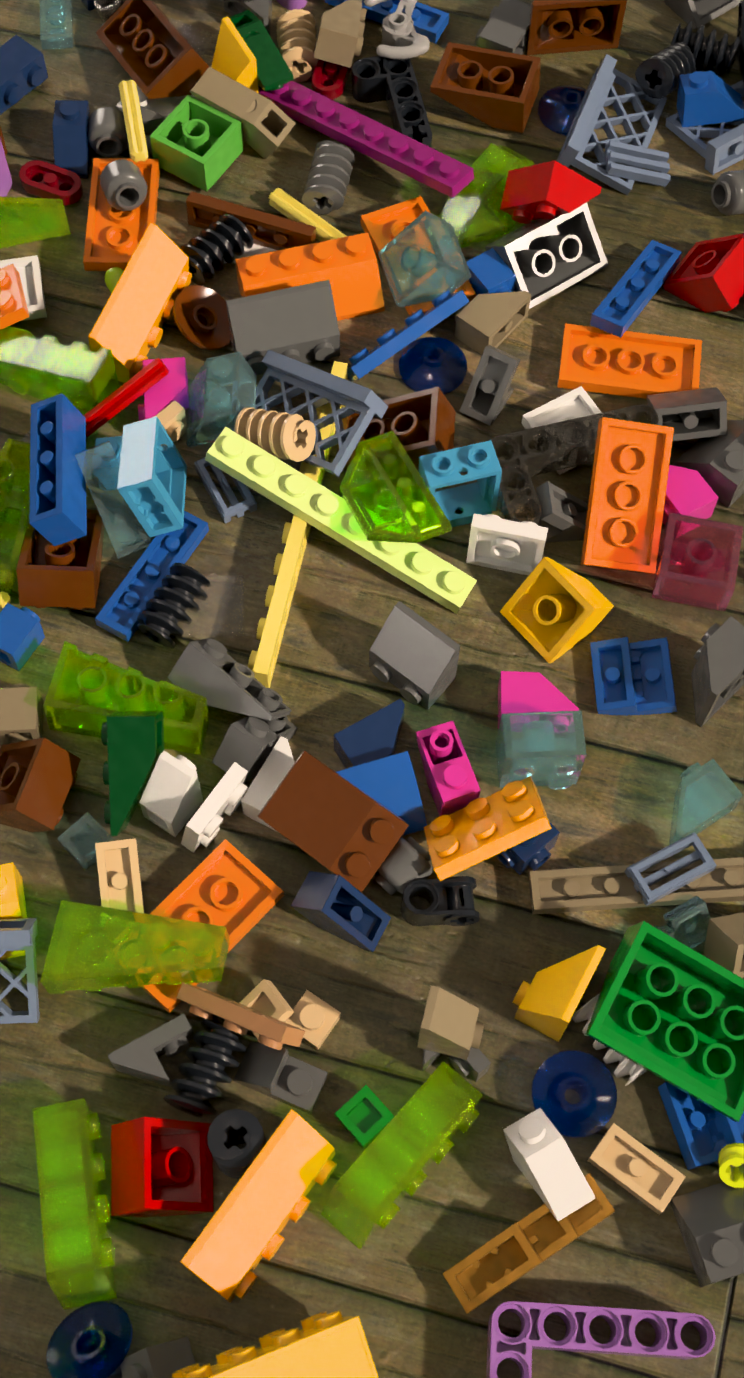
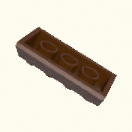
M126 0L96 32L97 36L149 99L192 95L190 93L191 89L210 67L152 0Z

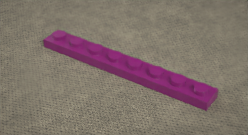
M294 81L285 83L278 90L264 91L262 88L258 90L260 95L271 100L290 118L451 198H454L474 179L472 167Z

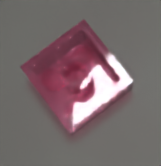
M670 512L661 537L652 597L725 612L735 590L743 526Z

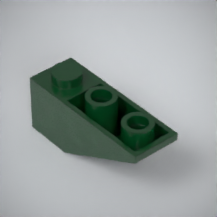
M246 10L229 17L256 58L258 85L264 91L278 90L285 83L294 80L288 65L262 21L250 10Z
M116 711L106 716L107 722L102 724V744L108 748V761H105L103 765V782L105 785H109V801L105 803L104 819L105 823L110 825L111 836H117L127 828L156 762L164 751L163 711Z

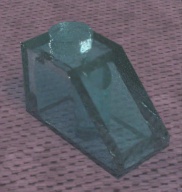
M714 759L702 766L697 762L680 775L682 780L675 792L669 845L694 832L699 834L733 811L743 797V794Z

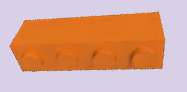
M368 232L236 259L238 287L241 297L329 280L337 321L385 311L377 258Z

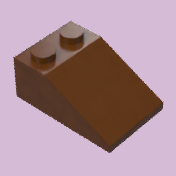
M627 0L532 1L526 54L539 55L618 48Z
M448 42L431 83L430 92L493 128L523 133L540 88L541 58Z
M439 386L382 400L389 406L382 419L373 416L342 471L418 476L419 456L453 449L456 411ZM354 413L342 419L344 430L355 424L359 414Z
M87 509V535L57 546H53L28 521L16 568L20 606H34L36 608L71 607L73 609L96 608L100 585L105 510Z
M303 750L257 815L334 874L341 875L361 892L409 826L397 814L305 750Z

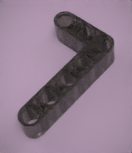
M635 405L492 438L491 441L497 458L507 459H498L502 469L497 501L500 517L516 522H523L517 518H526L529 522L536 523L539 526L542 513L541 505L530 476L593 463L599 419L602 417L657 425L659 421L658 414L650 406ZM513 487V488H516V489H518V490L512 491V490H509V489H507V488Z

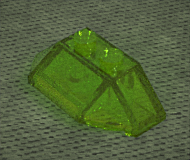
M491 143L470 166L474 170V179L454 198L448 197L437 221V225L445 239L463 248L469 246L471 242L485 241L509 233L517 222L512 219V215L500 210L508 171L535 165L534 162L506 146Z
M394 431L359 442L355 451L356 454L349 464L340 485V493L368 541L412 544L452 531V525L431 491H429L428 486Z

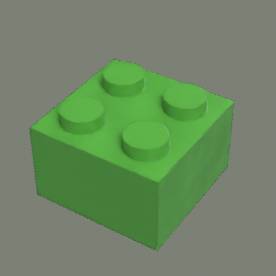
M187 95L150 135L153 159H159L160 168L206 192L244 151L242 122L190 95Z

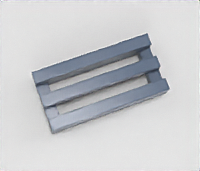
M612 140L605 146L606 175L664 187L670 182V174H667L670 170V164L666 163L669 159L668 152Z
M205 458L194 462L195 470L224 523L230 522L231 517L235 515L238 518L244 516V511L250 510V512L257 510V503L247 485L232 477L244 501L239 503L219 468L207 462ZM210 466L231 507L227 508L205 467Z
M694 832L627 867L625 874L629 879L633 880L637 893L640 891L643 896L642 901L645 906H648L712 872L717 865ZM690 846H693L696 850L645 878L640 874ZM700 859L703 861V864L652 891L650 890L649 886Z

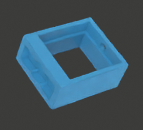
M157 416L123 425L117 484L118 491L149 537L183 529L187 477L185 461Z
M491 440L419 456L416 505L426 533L472 523L474 513L486 515L496 511L502 469ZM467 472L466 475H461L460 473ZM477 480L475 483L435 492V489ZM459 509V510H461L463 513H462V514H456V513H455V510Z

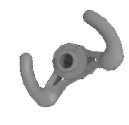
M364 0V4L367 7H372L388 0ZM400 0L396 12L387 15L383 19L382 44L376 49L378 56L389 59H408L425 54L429 50V39L424 35L416 33L413 26L414 22L411 16L417 0Z

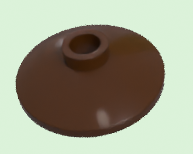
M193 285L184 288L176 296L173 305L174 319L181 333L192 344L205 350H219L230 343L226 301L217 292L205 286Z

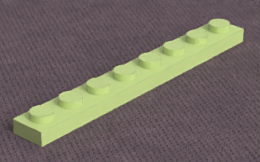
M227 427L224 428L206 453L205 460L456 614L477 582L473 577Z

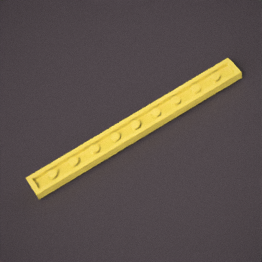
M334 361L331 374L348 380V363ZM331 403L316 408L318 419L332 413ZM335 423L320 429L322 440L335 435L336 432ZM332 447L324 450L325 461H328ZM302 461L299 472L322 485L325 470ZM293 515L292 523L286 522L282 535V543L286 544L284 553H277L274 564V575H278L275 586H268L265 599V607H269L267 618L261 617L259 620L256 638L260 640L258 651H251L248 667L254 672L255 678L266 688H270L311 529L309 523L296 515Z

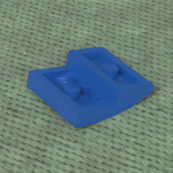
M628 637L590 643L598 714L651 715L677 712L667 637L629 643Z
M408 751L337 771L339 775L401 817L409 825L402 836L424 830L423 827L427 826L420 792Z
M668 1082L658 1086L687 1170L718 1162L720 1150L728 1144H744V1112L740 1121L735 1122Z

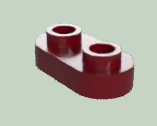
M319 59L312 75V90L331 100L338 98L343 93L352 64L349 68Z
M41 160L29 161L20 168L19 177L22 187L30 194L61 205L74 204L83 195L81 179L75 172Z

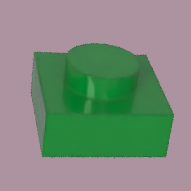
M367 1085L334 1113V1117L362 1149L395 1120V1116Z

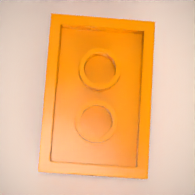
M531 776L521 781H512L504 786L502 790L485 798H477L471 801L465 808L450 815L439 816L431 824L423 827L433 870L440 881L552 829Z

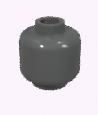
M101 107L94 110L89 116L87 138L89 146L95 153L109 158L119 156L128 149L124 115L119 109Z
M125 159L115 160L103 169L100 175V186L112 207L120 211H131L138 208L145 201L147 184L139 167L132 161Z
M744 170L725 172L717 178L711 191L712 202L721 214L727 216L744 214Z
M411 836L406 840L400 837L377 870L379 875L375 878V881L391 896L396 891L403 894L407 885L412 881L426 880L431 875L433 868L429 862L431 860L430 854Z

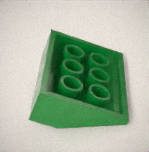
M645 921L628 927L609 965L586 1035L731 1120L739 1122L744 1112V979Z

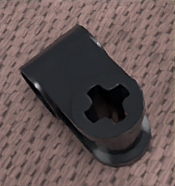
M456 876L442 881L439 879L412 881L407 885L403 893L400 907L401 915L407 923L413 926H464L474 924L480 920L479 912L475 910L473 890L477 887L476 879L469 876ZM416 896L423 897L429 902L430 907L424 910L416 909L410 903V899Z

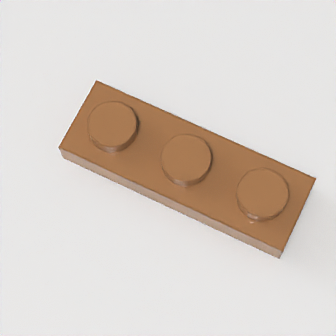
M183 982L177 995V999L191 1004L190 1013L208 1020H212L214 1015L225 1019L223 1023L224 1028L242 1035H246L248 1029L260 1034L257 1042L277 1050H281L283 1044L299 1047L305 1030L203 987Z

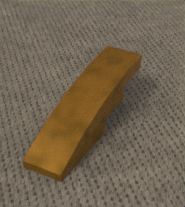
M590 1173L585 1176V1179L594 1193V1200L560 1221L555 1219L544 1203L443 1273V1276L467 1314L615 1212Z

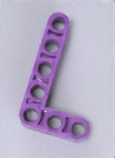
M508 1301L495 1308L489 1317L486 1378H497V1367L504 1359L513 1360L518 1365L521 1374L520 1378H531L532 1349L694 1359L703 1357L712 1350L716 1336L710 1321L704 1316L695 1313ZM502 1312H514L520 1318L522 1327L517 1337L510 1338L501 1333L498 1319ZM555 1314L564 1320L566 1334L562 1340L555 1341L546 1335L544 1320L547 1315ZM595 1317L603 1318L610 1326L611 1336L605 1344L597 1343L590 1335V1322ZM640 1320L649 1322L655 1329V1341L650 1347L640 1344L635 1336V1327ZM686 1323L692 1324L700 1333V1344L695 1350L687 1348L681 1340V1329Z

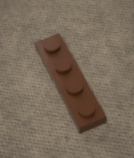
M192 191L186 199L188 225L208 229L212 222L218 221L221 215L227 213L239 219L246 226L253 237L254 244L275 250H283L316 243V227Z

